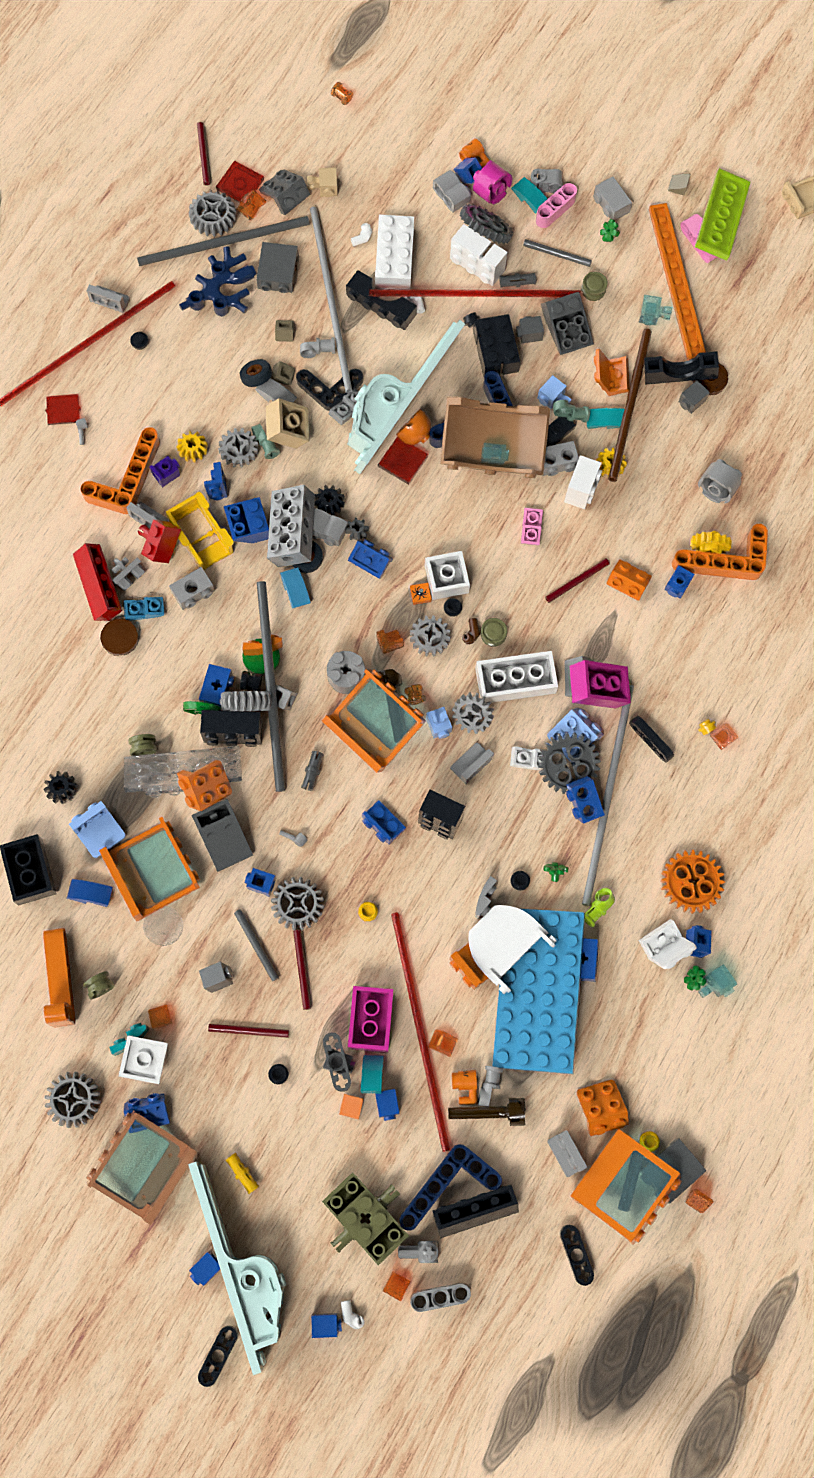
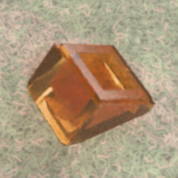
M728 723L723 724L710 734V737L720 750H723L738 739V736Z
M168 1004L148 1010L153 1030L173 1024Z
M436 1029L428 1048L451 1057L458 1038Z
M697 1189L691 1190L685 1201L687 1205L699 1213H704L714 1202L713 1199Z

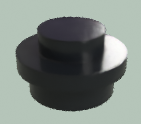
M476 312L463 318L464 326L473 327L474 320L480 319V316H477Z
M136 332L131 336L130 343L135 349L142 350L148 344V337L143 332Z
M450 598L444 603V612L448 616L455 617L461 613L462 604L458 599Z
M517 871L511 876L510 883L514 889L522 891L529 886L530 878L524 871Z
M282 1064L273 1065L268 1072L270 1081L276 1085L285 1083L289 1076L288 1069Z

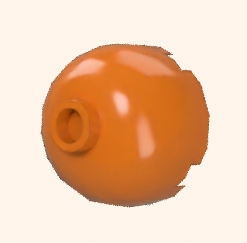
M419 409L396 435L408 445H416L419 442L424 444L430 437L428 433L431 429V420L424 411Z

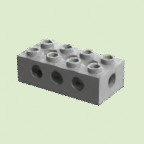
M305 485L272 491L267 559L277 567L311 562L315 494Z

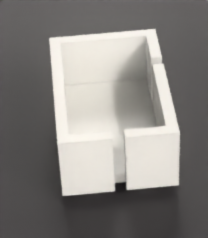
M463 224L451 239L450 259L456 265L465 268L468 273L479 277L482 282L493 286L499 279V276L505 272L507 251L494 244L483 256L482 254L490 246L491 241Z

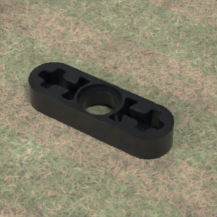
M637 715L629 722L632 729L662 761L667 763L674 757V753L640 716Z
M565 1225L560 1230V1239L572 1273L578 1284L587 1286L592 1283L594 1273L582 1239L575 1226ZM568 1228L570 1231L575 1232V1235L572 1236L573 1242H579V1245H573L569 1249L567 1244H571L569 1238L564 1237ZM574 1249L581 1250V1260L574 1261L571 1258V1252ZM586 1262V1266L582 1267L585 1272H589L587 1281L584 1282L583 1279H579L581 1270L579 1267L575 1269L574 1265Z
M225 1326L220 1330L198 1373V1381L204 1387H210L217 1381L238 1339V1332L233 1326ZM231 1330V1335L234 1339H230L227 1342L226 1346L230 1347L227 1351L225 1347L217 1345L219 1341L222 1344L225 1339L223 1332L227 1333ZM215 1350H221L224 1353L223 1361L215 1362L212 1358V1353ZM209 1361L211 1365L219 1367V1370L217 1371L214 1368L211 1373L213 1380L209 1379L208 1382H205V1376L202 1374L209 1371L211 1367L207 1365Z

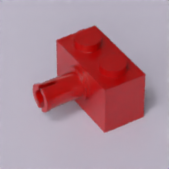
M153 519L150 528L146 525H141L138 528L140 529L138 534L146 539L141 554L153 562L169 564L181 529L171 522Z

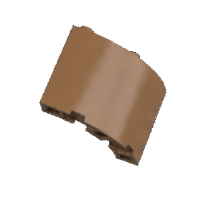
M447 397L440 464L447 465V469L458 470V467L485 471L484 474L495 475L496 472L525 474V478H536V475H543L550 408L517 405L515 407L492 402L486 404L463 397Z

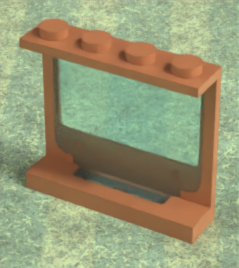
M133 1110L131 1114L127 1113L121 1123L123 1127L120 1132L116 1131L111 1137L110 1142L112 1144L109 1149H104L98 1158L100 1162L96 1169L92 1167L87 1174L86 1179L88 1181L86 1183L90 1188L93 1187L151 1225L197 1151Z

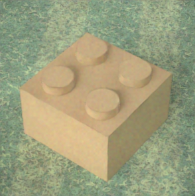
M280 398L267 405V440L295 449L309 442L308 408Z

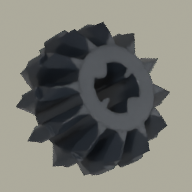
M325 484L324 490L319 488L318 494H315L314 506L334 516V511L340 513V507H344L345 502L343 500L345 496L341 494L340 488L335 490L334 485L328 488Z
M57 771L56 777L50 774L51 781L45 780L44 782L47 785L44 788V792L48 793L46 797L52 799L55 804L59 800L61 804H65L66 798L72 801L70 794L76 795L77 792L74 788L78 787L77 783L74 782L75 778L69 776L68 772H64L61 775L60 771ZM62 785L64 786L63 789H62V788H60L59 790L57 789L58 786H59V787H61Z

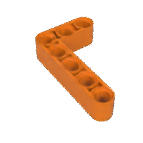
M148 427L141 432L119 489L93 481H85L80 487L84 500L89 504L122 514H129L126 507L130 502L136 505L150 470L149 466L152 465L160 441L157 431L152 427ZM149 437H154L153 440H147ZM143 453H148L146 456H140ZM136 469H142L140 472H134ZM135 485L134 488L128 489V486ZM90 490L94 491L92 494H86ZM106 496H111L110 499H104ZM123 501H129L128 504L121 505Z
M755 524L751 528L747 536L746 557L683 549L676 552L672 560V567L676 570L679 565L694 574L757 580L761 577L766 567L768 530L763 524ZM754 533H759L761 537L755 536ZM753 550L759 551L760 554H755ZM678 558L683 559L685 563H680ZM696 561H702L704 565H699ZM715 563H720L722 567H717ZM733 565H738L740 569H735ZM752 567L758 568L759 572L754 571Z
M65 928L43 931L50 1005L44 1006L45 1022L54 1028L75 1025V1009Z

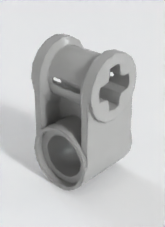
M535 169L531 172L530 182L536 187L538 183V189L541 192L555 193L563 186L562 171L559 169Z

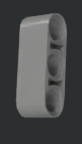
M455 1283L416 1291L412 1294L410 1303L415 1311L424 1312L464 1304L470 1299L471 1291L466 1284ZM459 1287H463L467 1291L466 1297L463 1299H458L455 1296V1291ZM439 1291L446 1294V1300L443 1303H437L434 1299L435 1294ZM421 1295L425 1297L426 1303L423 1307L414 1305L416 1296Z

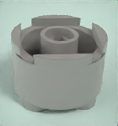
M718 459L707 468L700 478L698 486L699 488L700 486L702 487L703 495L715 503H720L721 501L728 503L742 483V473L738 469H734L726 464L725 461Z
M336 652L328 661V682L339 693L349 694L365 676L364 662L361 656L354 652Z

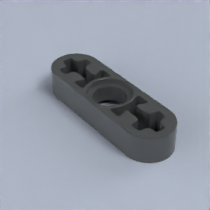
M331 1032L324 1036L323 1046L333 1086L337 1091L345 1092L351 1086V1078L341 1038L338 1034ZM329 1037L338 1040L335 1043L336 1051L341 1049V1053L336 1052L330 1056L328 1055V1052H332L331 1046L326 1044L329 1041ZM339 1056L342 1058L343 1065L340 1068H334L331 1065L333 1057ZM343 1069L346 1070V1073H342L343 1079L348 1080V1083L345 1084V1088H341L340 1085H336V1082L339 1081L338 1074L334 1076L333 1072H340Z

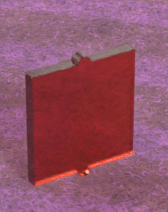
M78 394L46 397L47 409L45 411L47 413L48 425L76 423L80 419L79 411L81 407L79 406Z

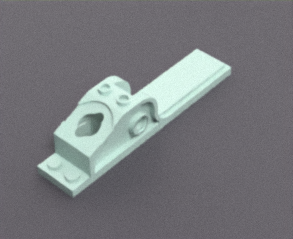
M459 320L457 323H452L411 383L402 382L389 374H380L374 377L368 386L364 384L355 397L357 402L353 408L352 418L354 419L347 443L360 453V456L355 461L357 466L354 469L358 474L366 467L465 325L464 322Z
M194 1162L188 1164L249 1364L253 1375H256L263 1371L266 1363L263 1350L259 1351V1349L277 1343L280 1339V1309L284 1300L286 1280L283 1273L279 1274L276 1264L266 1256L254 1255L244 1259L233 1256L206 1166L201 1164V1162ZM250 1274L255 1277V1285L247 1284V1275ZM269 1311L271 1317L267 1320L265 1315Z

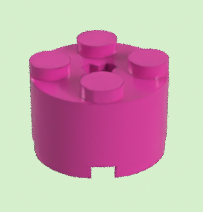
M490 160L481 171L478 170L474 174L473 191L489 204H497L506 196L505 190L507 186L511 187L512 175Z

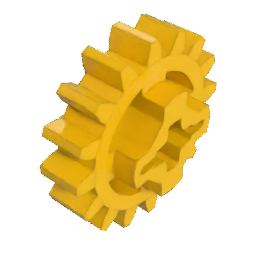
M717 531L702 532L692 536L690 547L696 551L721 554L730 551L732 540L731 537L720 535Z

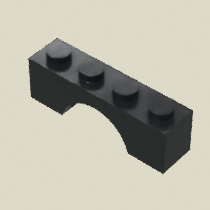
M357 270L346 284V295L349 299L359 302L367 310L374 311L380 318L387 319L395 327L406 330L417 315V305L404 297L393 301L380 299L372 290L373 279Z
M718 351L699 353L693 359L684 362H671L663 356L644 358L645 385L718 379Z

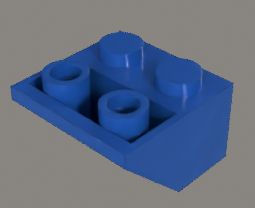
M260 497L224 506L233 541L257 543L268 540L269 528Z

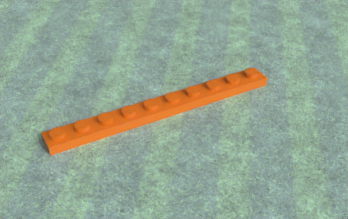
M667 203L651 205L649 213L688 361L699 353H704L705 348Z

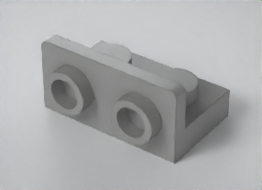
M89 284L87 288L90 302L122 313L124 312L129 296L98 285L95 287Z
M130 502L126 507L131 518L149 528L152 525L153 519L170 522L169 519L143 502H139L137 505Z
M567 1130L547 1141L566 1177H570L588 1168Z

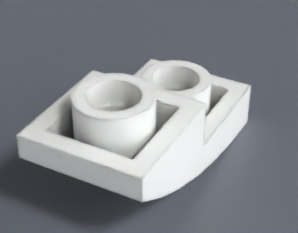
M514 746L511 751L510 766L541 771L543 768H538L537 764L542 763L538 756H543L544 754L540 749L530 750Z

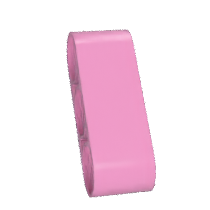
M567 183L539 206L536 215L537 226L540 228L549 227L573 206L577 194V187L574 184Z
M698 214L680 223L683 234L694 248L703 220ZM695 248L706 263L718 258Z

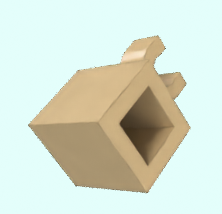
M336 167L319 168V177L307 176L308 190L320 188V197L338 196Z

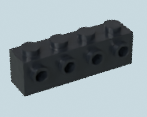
M512 1185L502 1186L496 1190L481 1193L475 1197L463 1199L457 1203L441 1206L433 1210L440 1239L519 1213L518 1202Z

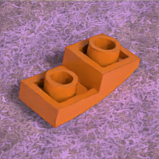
M271 634L273 652L283 647L282 637ZM254 640L248 641V643L243 642L242 650L244 655L263 654L262 643Z

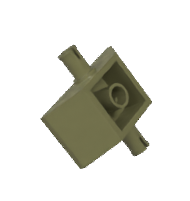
M352 1172L322 1201L344 1226V1231L330 1242L333 1247L341 1242L335 1248L338 1253L352 1240H356L375 1263L379 1265L409 1236L387 1211V1206L400 1195L397 1190L391 1196L389 1195L395 1189L392 1184L379 1197H374ZM362 1213L365 1215L369 1213L371 1215L369 1218L371 1222L369 1224L366 1222L362 1224L360 1222L362 1219L360 1215Z

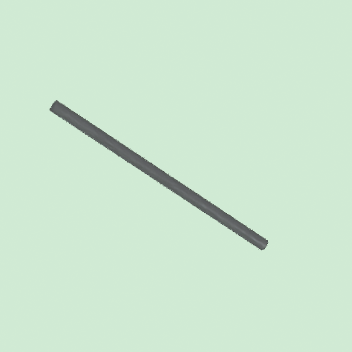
M265 581L257 582L266 691L271 693L272 698L268 714L275 791L282 792L285 791L267 587Z

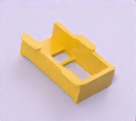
M197 492L165 512L167 519L179 527L177 524L178 520L200 509L213 531H208L206 535L190 543L181 530L178 539L188 549L199 568L202 567L205 570L231 555L234 542L226 529H220L209 512L210 505L201 492ZM214 533L217 535L219 541L198 553L192 547L205 538L213 536Z

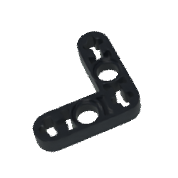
M303 369L296 374L298 386L327 411H330L331 408L342 402L343 396L348 394L338 392V388L344 386L343 377L329 389L308 370ZM351 369L349 371L350 380L352 381V376H358V380L354 379L351 382L352 390L362 385L363 373L359 369ZM301 377H303V378H306V377H307L308 382H307L306 380H302V381H301ZM320 387L322 391L319 394H315L312 389ZM327 399L330 401L333 399V404H327Z

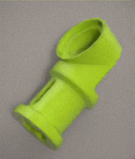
M602 888L597 891L595 895L596 900L585 913V923L590 927H594L595 922L601 916H605L607 914L606 911L615 902V896L608 888ZM604 895H610L606 901H601Z

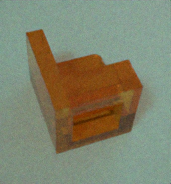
M252 190L243 196L236 210L251 220L254 218L259 207L265 205L267 201L256 191Z
M384 630L376 632V638L382 654L404 647V640L400 637L398 630L385 633Z
M392 1271L382 1291L401 1302L411 1281Z

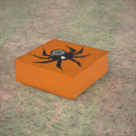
M428 583L410 585L413 605L431 602Z

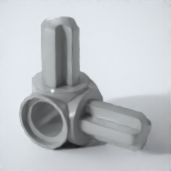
M419 1241L418 1245L399 1246L398 1257L400 1259L418 1258L419 1263H438V1241Z

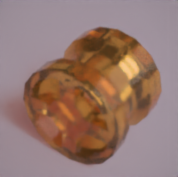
M421 684L411 685L404 689L410 701L409 705H417L426 701V697L422 693L423 686Z

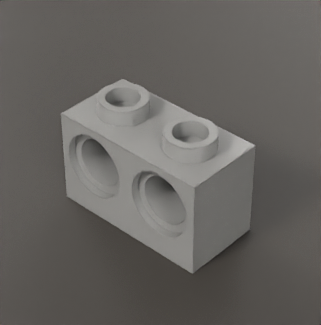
M574 441L546 447L542 476H554L558 472H571L575 470L579 457ZM568 456L571 460H566L563 457ZM551 460L553 464H548L546 461Z

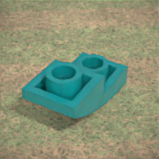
M525 177L511 188L520 201L523 202L525 200L535 214L539 206L547 200L546 196Z
M590 409L587 428H620L624 409Z
M138 1023L131 1026L126 1034L127 1036L143 1038L149 1031L147 1025ZM122 1038L114 1041V1045L109 1047L111 1054L116 1056L123 1053L127 1040Z
M363 1055L361 1093L382 1094L383 1055Z

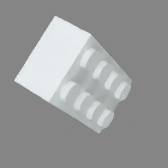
M379 215L375 289L410 290L414 216Z
M552 651L476 661L475 670L480 698L486 697L485 702L507 701L556 694L558 682Z

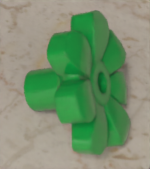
M613 219L604 222V229L600 230V235L603 236L602 240L604 242H612L614 236L618 237L620 231L617 230L618 223Z
M552 862V865H544L543 870L549 872L551 881L558 882L559 875H564V872H568L569 868L564 865L558 866V863Z
M697 965L693 966V970L689 969L687 972L688 976L684 977V983L687 984V989L691 991L693 989L696 991L700 990V985L704 986L706 984V979L703 978L706 975V971L700 969Z

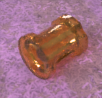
M337 82L331 89L330 94L341 100L343 105H347L353 97V92L344 88L341 82Z

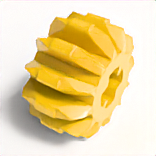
M189 431V435L183 433L182 438H178L177 442L179 445L176 448L181 458L185 457V461L188 462L192 459L195 463L196 458L202 460V455L207 454L208 443L203 435L200 436L198 431L195 434Z
M614 447L611 448V451L605 448L603 452L598 454L596 461L601 462L599 468L603 470L601 476L605 474L609 476L610 462L613 460L615 451ZM625 455L622 457L619 474H623L624 468L627 466Z

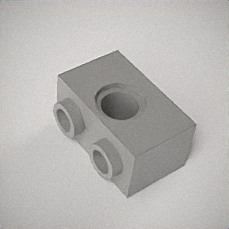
M202 567L169 585L171 593L182 610L193 607L202 598H209L215 591L212 582ZM190 588H197V591L193 593L189 592Z

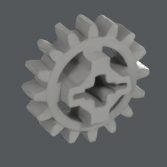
M234 428L233 433L228 430V436L222 435L223 441H219L220 448L218 449L221 459H226L227 465L232 462L233 467L240 464L242 468L243 463L250 465L249 460H255V455L258 454V442H256L255 435L251 436L250 431L244 433V428H241L240 432H237V429ZM237 444H239L240 452H238Z
M434 615L431 619L425 616L424 621L419 618L418 625L413 623L412 628L414 630H410V635L412 636L410 637V642H415L413 649L419 648L418 653L421 654L424 651L425 656L432 653L434 657L436 651L441 654L443 652L442 647L447 649L448 644L446 642H450L451 638L448 636L450 635V630H445L448 624H441L442 618L436 621ZM432 630V638H430V642H428V635Z
M469 692L467 696L463 694L460 699H457L452 708V711L455 712L452 718L458 719L455 724H461V730L467 728L468 733L474 730L475 734H477L479 730L484 732L487 727L489 728L494 718V715H492L494 708H489L491 702H485V696L479 698V693L472 696L471 692Z

